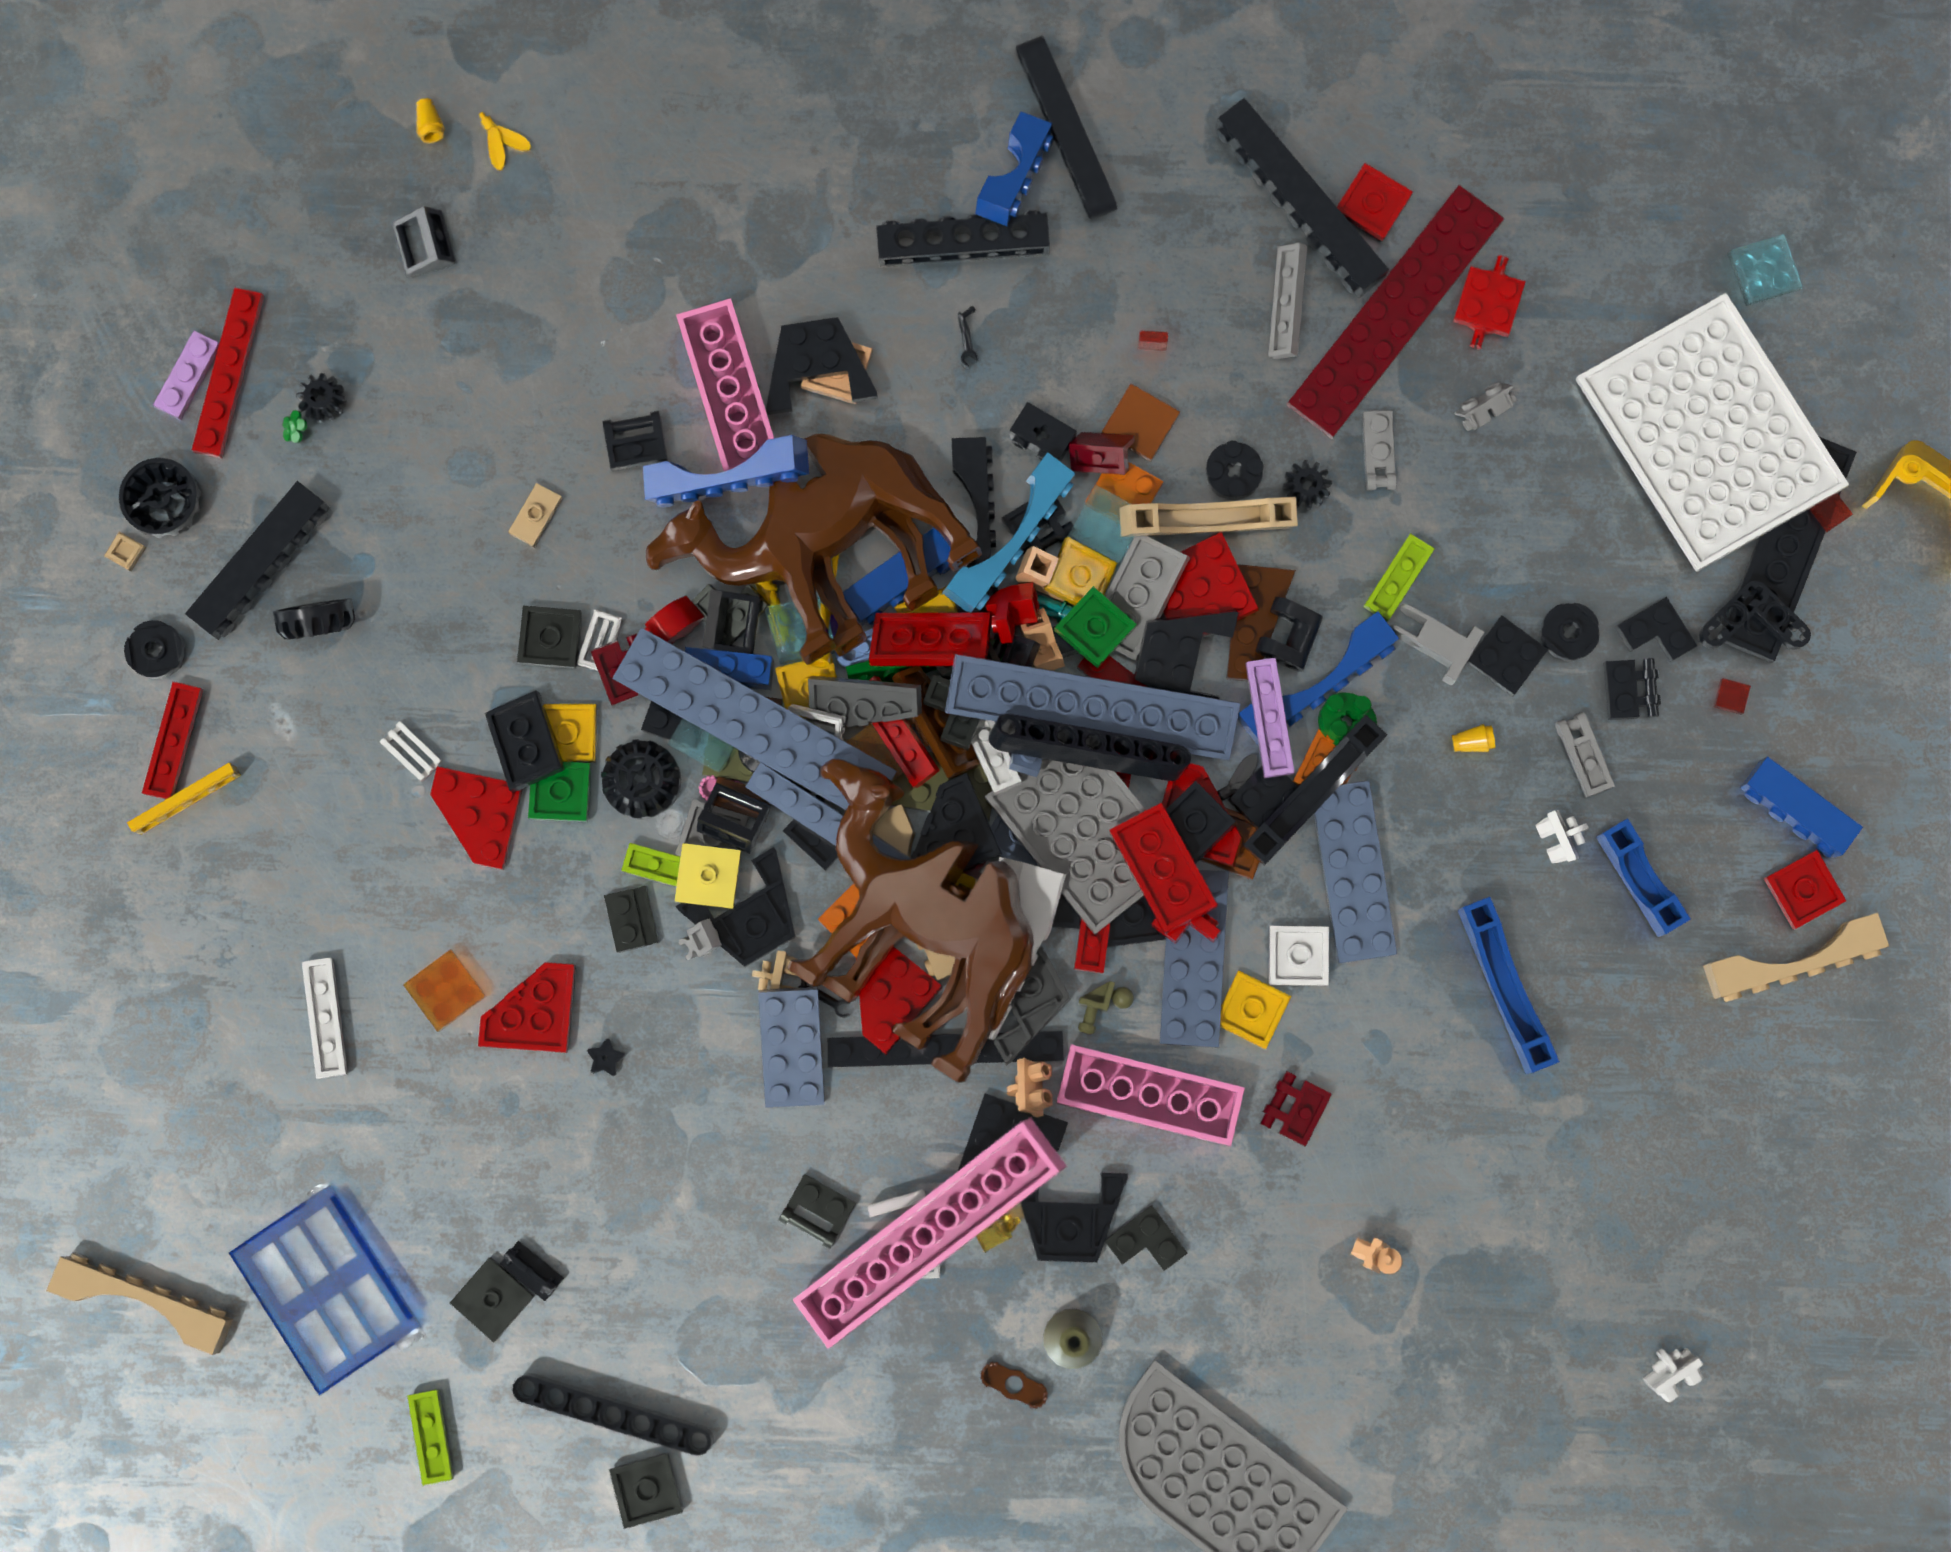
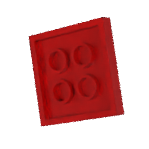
M1222 532L1180 551L1189 556L1190 559L1163 611L1166 618L1188 617L1204 613L1236 610L1239 612L1238 621L1259 611ZM1204 632L1203 635H1202V637L1207 636V635H1209L1210 633H1205V632Z

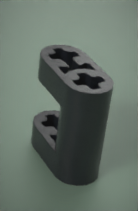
M1276 596L1270 612L1293 623L1286 644L1271 638L1260 637L1255 652L1268 659L1276 658V663L1289 669L1303 671L1323 616L1292 600Z

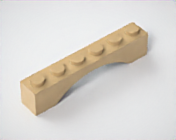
M1296 497L1215 503L1129 504L1119 508L1121 537L1277 530L1298 526Z
M900 804L888 809L875 825L873 834L911 858L916 832L905 807ZM917 945L919 950L924 949L921 946ZM924 949L928 960L924 961L929 975L931 977L936 976L939 981L950 977L955 957Z
M1875 913L1842 923L1834 936L1822 948L1796 962L1767 964L1736 955L1703 965L1714 999L1723 997L1724 1001L1728 1002L1741 998V991L1751 989L1753 994L1770 989V982L1779 980L1780 985L1797 981V974L1807 972L1810 977L1826 972L1824 967L1826 965L1835 963L1836 968L1853 964L1852 958L1863 955L1864 960L1882 955L1880 949L1889 947V943L1879 914Z
M72 1253L71 1257L63 1256L59 1258L46 1291L71 1301H81L98 1295H120L139 1300L153 1307L166 1317L177 1330L185 1345L211 1355L220 1353L233 1321L232 1318L225 1316V1310L214 1306H209V1309L198 1306L199 1301L185 1295H182L181 1299L170 1295L172 1290L160 1285H154L153 1288L143 1285L144 1279L131 1274H127L126 1278L115 1274L117 1269L101 1263L96 1267L88 1263L89 1258L80 1254Z

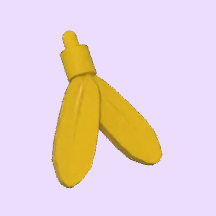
M483 112L479 113L482 119L481 124L487 130L490 160L498 171L503 170L506 162L503 143L519 151L531 149L530 143L524 136L502 126H497L490 116H486Z

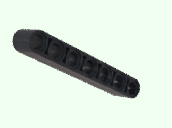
M1041 35L1017 45L1015 48L1018 59L1045 120L1052 123L1051 134L1054 136V141L1088 218L1094 220L1116 211L1117 203L1044 37Z
M1014 714L1000 715L988 736L991 746L999 751L1165 781L1178 780L1191 762L1189 750L1179 744Z
M529 1373L520 1376L515 1380L512 1387L514 1397L522 1403L691 1455L700 1456L705 1454L714 1443L712 1431L705 1426L536 1374ZM524 1380H530L534 1384L535 1392L532 1396H526L521 1391V1384ZM552 1389H559L563 1393L562 1404L555 1405L550 1401L549 1394ZM582 1397L588 1398L592 1403V1410L588 1414L582 1413L578 1409V1401ZM615 1406L620 1410L621 1418L618 1422L608 1420L606 1416L608 1407ZM638 1415H644L649 1419L650 1425L647 1431H640L635 1427V1418ZM666 1424H673L677 1427V1439L669 1440L664 1436L663 1428ZM702 1433L707 1439L705 1448L698 1449L692 1444L693 1434Z

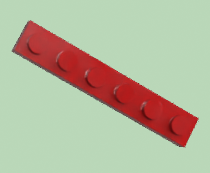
M234 287L192 446L194 453L221 459L223 457L264 300L262 293Z

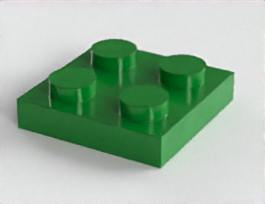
M1093 586L1055 626L1054 631L1098 669L1136 628L1137 624Z
M563 762L564 771L530 785L528 819L588 822L591 764Z

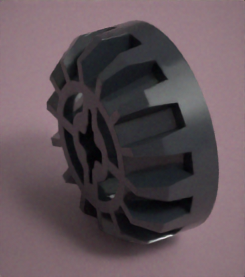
M151 458L138 463L125 475L119 489V505L125 519L133 527L145 535L163 538L166 535H179V530L185 526L190 527L193 524L192 518L201 509L199 497H202V493L197 486L196 478L180 463L167 458ZM161 483H172V485L167 487ZM164 494L165 496L162 497L163 502L159 504L158 502L161 501L160 496ZM184 500L182 511L174 518L172 512L177 508L178 502ZM157 511L160 514L168 515L169 520H156L149 514Z
M352 598L323 601L273 611L276 632L282 638L288 640L341 632L342 630L350 629L355 621Z
M635 739L625 745L617 746L611 756L606 758L603 772H601L602 791L608 802L619 813L632 819L645 820L663 814L674 804L681 788V772L676 760L666 748L651 740L640 741ZM644 758L641 764H635L630 768L624 766L630 759ZM656 767L659 771L658 785L655 784V777L653 775ZM620 770L627 772L626 781L628 786L625 791H623L619 783ZM644 773L647 781L645 783L639 782L637 785L634 777L636 775L641 776ZM652 788L655 789L652 793H650L647 796L638 797L640 794L651 791Z

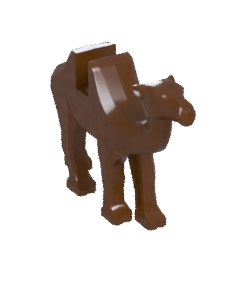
M814 434L804 438L807 440L810 458L822 476L812 478L807 482L806 487L802 489L796 481L782 482L779 480L773 482V486L769 487L767 515L756 535L746 545L738 548L725 545L716 533L712 521L705 515L702 502L697 500L689 509L672 518L661 534L647 546L646 562L651 570H659L670 562L695 557L710 576L726 585L741 586L772 580L784 581L788 586L794 606L806 628V642L800 650V656L806 665L814 663L832 650H835L839 657L847 654L864 643L867 637L857 617L846 603L842 589L834 577L832 558L855 544L869 528L874 527L886 536L903 556L908 575V588L903 600L910 611H914L939 594L935 582L928 576L924 557L923 537L913 523L912 518L933 526L943 535L951 546L947 562L952 571L960 570L983 554L969 531L956 518L949 505L928 481L913 455L896 449L888 443L872 440L850 442L829 434ZM817 593L823 606L835 617L838 623L837 632L833 639L829 636V631L820 615Z
M839 758L831 759L820 768V774L824 779H830L849 803L838 827L836 851L839 861L859 890L860 898L852 914L834 930L821 950L808 960H791L787 969L814 987L823 985L850 1003L857 999L861 989L866 986L874 970L886 959L895 944L904 937L929 951L955 957L949 981L941 998L916 1020L896 1023L892 1031L921 1050L927 1047L934 1032L954 1017L967 1011L966 1026L954 1052L938 1055L931 1062L933 1067L955 1082H965L971 1073V1066L976 1063L992 1031L999 1027L1014 995L1032 968L1033 932L1020 905L1017 875L1004 861H992L987 864L973 889L961 883L958 886L955 885L979 846L971 841H953L913 860L898 859L881 852L873 842V830L892 802L904 796V791L878 771L864 768ZM869 937L860 947L856 962L846 975L827 976L846 953Z

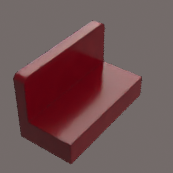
M1081 432L1069 443L1071 470L1125 475L1129 471L1127 449L1135 442L1134 435Z

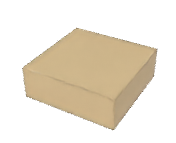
M118 532L104 556L131 572L146 547L125 534Z

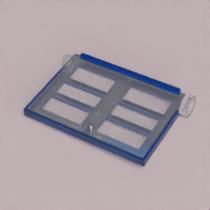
M319 1184L307 1192L310 1199L229 1252V1255L319 1396L396 1345L401 1352L426 1335L416 1316L331 1185L324 1188L323 1184Z

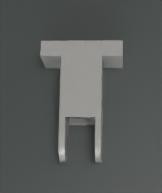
M1402 604L1400 610L1411 619L1422 624V628L1418 635L1415 636L1396 625H1390V627L1400 640L1448 667L1442 681L1452 686L1476 648L1484 631L1474 626L1467 637L1420 610L1410 605Z

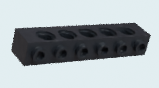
M1038 210L1026 211L1024 215H1017V217L1012 216L1007 226L976 214L968 216L967 219L956 220L955 217L947 216L940 218L939 221L927 222L926 219H914L910 223L899 224L898 221H886L882 225H876L880 267L1049 255L1050 249L1047 213H1041ZM1015 229H1023L1027 232V235L1017 238L1012 232ZM987 231H995L999 236L994 240H988L984 237V234ZM959 233H967L970 239L966 242H960L955 237ZM931 235H938L942 238L938 244H931L927 239ZM903 237H910L914 241L909 246L899 244V240Z

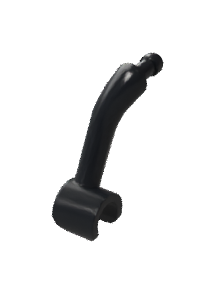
M970 306L963 313L958 312L957 315L964 352L961 355V365L964 369H969L968 364L965 362L967 357H973L978 363V355L972 350L970 330L965 319L976 311L974 306Z
M802 979L801 986H798V988L811 987L807 986V982ZM818 989L819 1000L833 1007L835 1013L840 1018L850 1016V1014H840L838 1011L841 1004H850L845 1000L838 1001Z

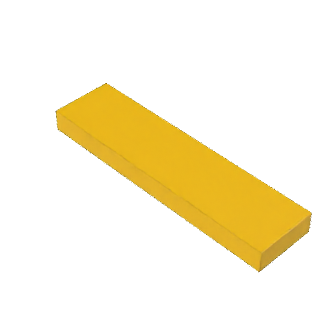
M227 763L128 821L127 824L132 832L142 835L239 778L241 774L235 765Z

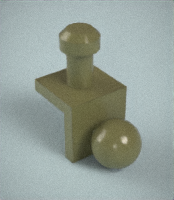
M1109 981L1080 997L1078 1005L1087 1008L1083 1022H1079V1031L1089 1035L1094 1034L1096 1031L1094 1023L1098 1010L1107 1012L1111 999L1113 1004L1120 1009L1130 1007L1134 1001L1132 991L1127 987H1119L1113 991L1115 982Z

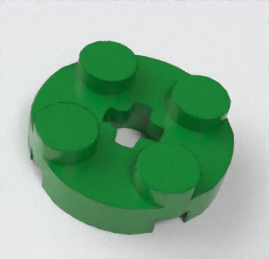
M1342 692L1333 694L1326 700L1318 714V725L1322 734L1325 737L1328 735L1334 741L1333 744L1337 746L1365 715L1376 724L1377 718L1371 707V701L1366 696ZM1348 716L1352 719L1353 723L1351 726H1348L1347 722L1342 721L1341 718Z

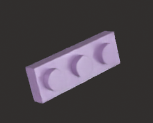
M193 331L153 406L181 420L217 355L219 343Z

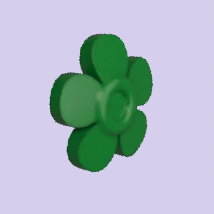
M292 411L290 417L286 416L283 420V428H286L283 432V438L287 442L299 443L303 438L301 432L306 430L307 421L301 419L302 413L300 411Z

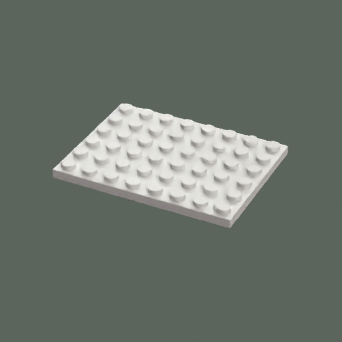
M1727 293L1580 374L1576 378L1578 385L1696 572L1835 495L1849 485Z

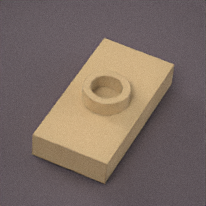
M536 483L508 533L535 548L563 499L562 496Z

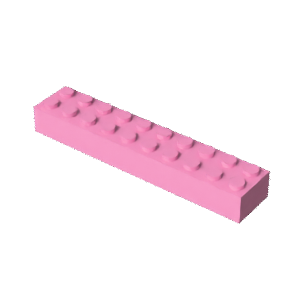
M1031 1118L1021 1122L793 1299L794 1303L829 1349L1065 1169L1067 1165Z

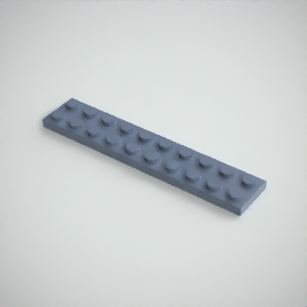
M643 628L638 632L612 678L844 810H847L849 803L832 781L824 779L820 774V768L826 762L836 758L846 760L855 765L878 771L891 781L897 773L896 770Z
M955 654L945 713L996 721L1003 714H1014L1179 744L1187 748L1190 754L1230 760L1240 703Z

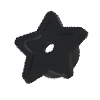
M609 1038L605 1039L600 1048L587 1049V1053L593 1059L592 1074L604 1070L612 1076L616 1075V1064L625 1057V1053L614 1050ZM606 1055L608 1057V1060L603 1061V1056Z

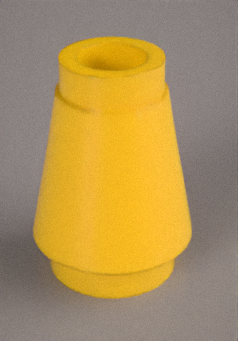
M429 98L418 100L416 103L417 135L425 143L440 141L444 136L445 127L433 104V100Z
M1482 724L1452 735L1455 752H1489V749L1496 748L1492 725L1485 726Z

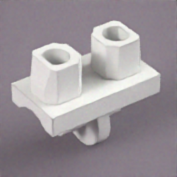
M1555 810L1548 813L1547 818H1544L1535 825L1542 839L1555 833L1560 844L1546 849L1552 864L1566 860L1572 862L1580 858L1571 836H1574L1577 846L1586 843L1581 832L1589 829L1587 823L1578 826L1575 817H1569L1566 819L1570 830H1568L1560 811Z
M1661 1348L1656 1352L1660 1360L1652 1365L1654 1371L1643 1377L1645 1383L1667 1402H1671L1680 1394L1675 1384L1682 1379L1689 1386L1696 1385L1703 1380L1700 1367L1703 1364L1687 1348L1680 1353L1675 1349L1669 1354Z

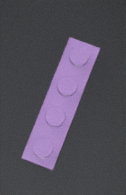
M1276 658L1246 662L1264 778L1294 774Z

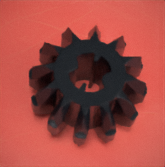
M320 373L318 380H316L313 375H309L310 383L308 385L303 382L300 383V387L304 392L296 393V398L301 401L298 404V408L301 411H306L305 416L309 420L316 417V420L322 423L326 415L330 421H334L332 413L334 411L343 413V409L338 404L346 403L347 400L345 396L341 395L345 391L344 387L337 385L338 380L334 376L327 379L324 373ZM319 395L322 396V397L326 396V398H325L324 400H321V399H318V400H317V397H318Z
M1308 460L1303 461L1302 468L1295 463L1291 467L1292 472H1286L1284 476L1288 482L1283 484L1282 489L1291 491L1286 497H1296L1297 508L1300 507L1302 502H1305L1306 509L1311 510L1312 501L1320 507L1323 504L1322 498H1328L1330 495L1326 488L1331 487L1332 481L1324 479L1329 472L1327 469L1321 472L1317 471L1320 466L1318 462L1313 465V468H1309ZM1306 480L1312 482L1308 490L1303 488Z

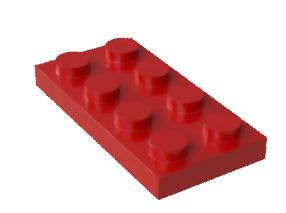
M875 613L869 654L870 666H953L955 654L987 659L992 622L991 613Z
M1162 803L1109 830L1165 935L1218 907Z

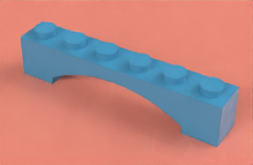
M1047 452L1026 480L1030 484L1029 501L1023 520L1012 539L986 561L969 568L966 566L961 568L942 594L968 613H971L975 607L981 610L991 597L986 592L992 585L996 588L1000 585L1007 575L1003 571L1009 562L1014 565L1024 551L1020 549L1021 545L1025 540L1030 543L1041 530L1036 525L1042 517L1046 520L1050 518L1057 508L1054 501L1059 495L1064 498L1074 484L1070 480L1075 473Z

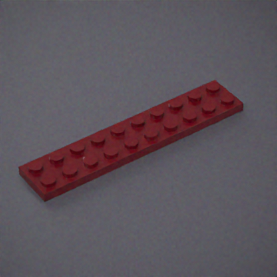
M1458 185L1291 397L1287 406L1329 438L1333 439L1501 225L1504 217Z

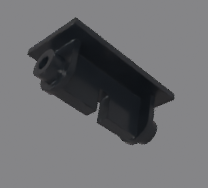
M517 1241L513 1248H510L504 1254V1259L499 1264L544 1301L549 1298L564 1279L563 1276L520 1241Z

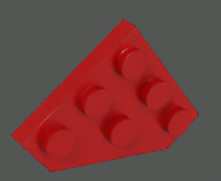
M1190 763L1178 780L1168 781L1162 800L1165 810L1197 781L1228 813L1203 766ZM1235 826L1203 858L1235 867L1243 841L1237 827Z
M437 766L430 795L472 862L476 865L504 870L523 789L513 793L509 791L505 780Z
M895 947L891 949L886 959L874 970L866 986L861 989L859 994L863 1037L885 1055L901 1038L892 1031L895 1024L916 1020L942 989L940 983Z
M543 963L524 982L517 985L504 999L481 1016L478 1046L568 1053L576 965Z

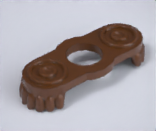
M990 1362L980 1372V1379L985 1384V1387L996 1389L1007 1399L1021 1401L1029 1405L1031 1409L1042 1407L1046 1403L1045 1400L1048 1399L1046 1387H1043L1042 1383L1039 1384L1027 1378L1019 1370H1010L998 1362ZM1011 1376L1019 1377L1023 1383L1021 1391L1015 1394L1008 1392L1005 1388V1382Z

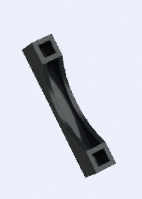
M986 437L951 438L953 474L963 484L973 503L978 525L976 542L983 553L979 558L966 566L967 568L991 557V547H996V531L990 530L989 519H995L994 502H989L988 491H994L993 474H987V463H993L992 446H986ZM991 586L986 593L992 596L998 591V587ZM986 603L981 610L975 607L972 612H988ZM958 606L959 613H968Z
M1365 715L1301 785L1243 844V847L1265 866L1386 738L1387 734Z

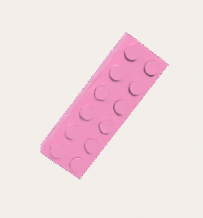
M730 298L676 315L724 471L742 464L755 454L766 440L774 439Z
M1070 1045L1056 1104L1231 1146L1245 1088Z

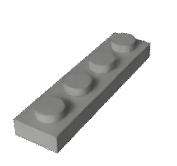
M1300 242L1279 246L1277 250L1268 357L1275 360L1298 356L1307 245Z

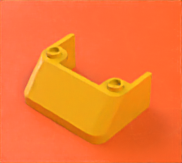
M1913 440L1908 442L1901 448L1862 506L1867 509L1878 501L1894 478L1905 484H1915L1923 480L1951 499V461L1922 441Z

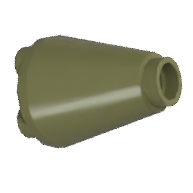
M1065 1309L1054 1314L1047 1322L1043 1333L1044 1347L1048 1356L1057 1365L1067 1369H1080L1091 1364L1098 1356L1102 1346V1331L1098 1322L1089 1313L1079 1309ZM1072 1336L1080 1338L1081 1343L1077 1348H1072L1069 1345V1339Z

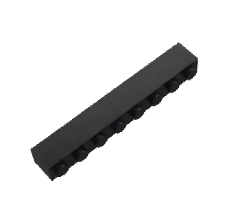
M1245 98L1218 117L1216 133L1220 140L1225 144L1229 143L1235 150L1234 155L1242 165L1247 164L1252 170V176L1257 184L1260 186L1264 185L1268 189L1273 203L1279 208H1284L1289 214L1288 219L1296 229L1300 228L1307 236L1306 241L1315 251L1319 250L1325 257V264L1332 272L1337 271L1342 277V283L1351 294L1355 293L1360 298L1386 278L1389 268Z

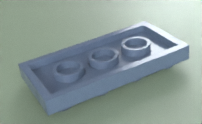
M818 987L759 990L765 1108L824 1105Z

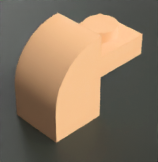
M1035 546L1027 549L1016 575L1017 582L1019 584L1034 582L1036 591L1044 593L1060 602L1065 601L1043 590L1044 586L1050 583L1059 558Z
M1041 608L1039 609L1038 622L1019 625L1022 637L1040 643L1032 667L1054 671L1064 667L1065 664L1055 641L1051 622L1045 609Z

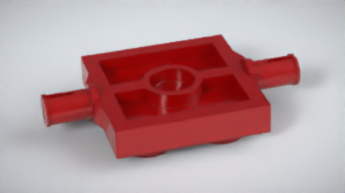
M1503 255L1497 256L1494 270H1483L1470 266L1453 322L1468 326L1474 331L1470 343L1472 348L1475 347L1477 338L1479 340L1476 349L1482 348L1485 334H1498L1509 338L1526 281L1504 274L1509 258L1504 256L1502 266L1500 264Z

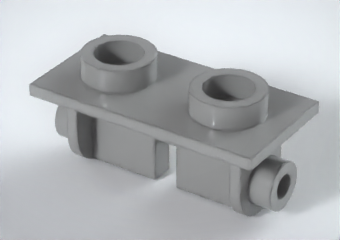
M1494 383L1485 389V394L1478 398L1472 397L1461 404L1462 408L1454 413L1455 415L1465 417L1462 423L1467 431L1471 429L1475 431L1492 420L1487 410L1491 409L1493 415L1497 417L1514 406L1513 403L1517 399L1511 391L1508 393L1514 387L1505 383Z

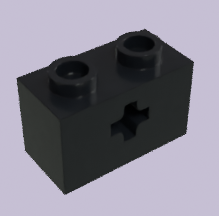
M1027 402L1009 430V438L1013 439L1011 441L1012 444L1019 449L1026 451L1028 448L1037 454L1036 457L1040 461L1048 452L1061 462L1069 450V443L1076 438L1077 430ZM1042 432L1046 433V438H1042L1040 441L1036 440L1037 435H1041Z

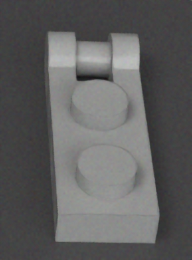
M1392 410L1363 411L1366 490H1376V487L1396 490ZM1385 469V476H1376L1375 470Z
M1578 713L1574 715L1573 719L1568 721L1563 719L1555 722L1557 733L1563 741L1585 797L1587 798L1615 787L1585 713ZM1578 729L1582 737L1574 739L1571 732Z

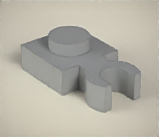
M710 918L699 922L687 930L688 936L679 940L680 946L683 944L688 946L689 953L685 956L686 960L707 955L722 945L718 932L713 927Z

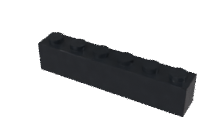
M297 480L185 614L217 640L222 636H227L234 628V621L239 615H244L250 610L255 596L259 592H264L270 586L271 578L277 570H282L287 566L293 551L296 548H301L307 542L309 533L315 525L319 526L325 521L330 507Z

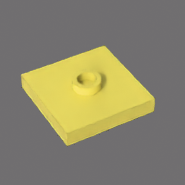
M682 843L675 902L734 909L741 850Z

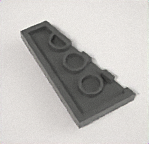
M811 676L808 678L809 708L846 716L843 727L864 726L874 722H888L918 717L922 713L921 685Z

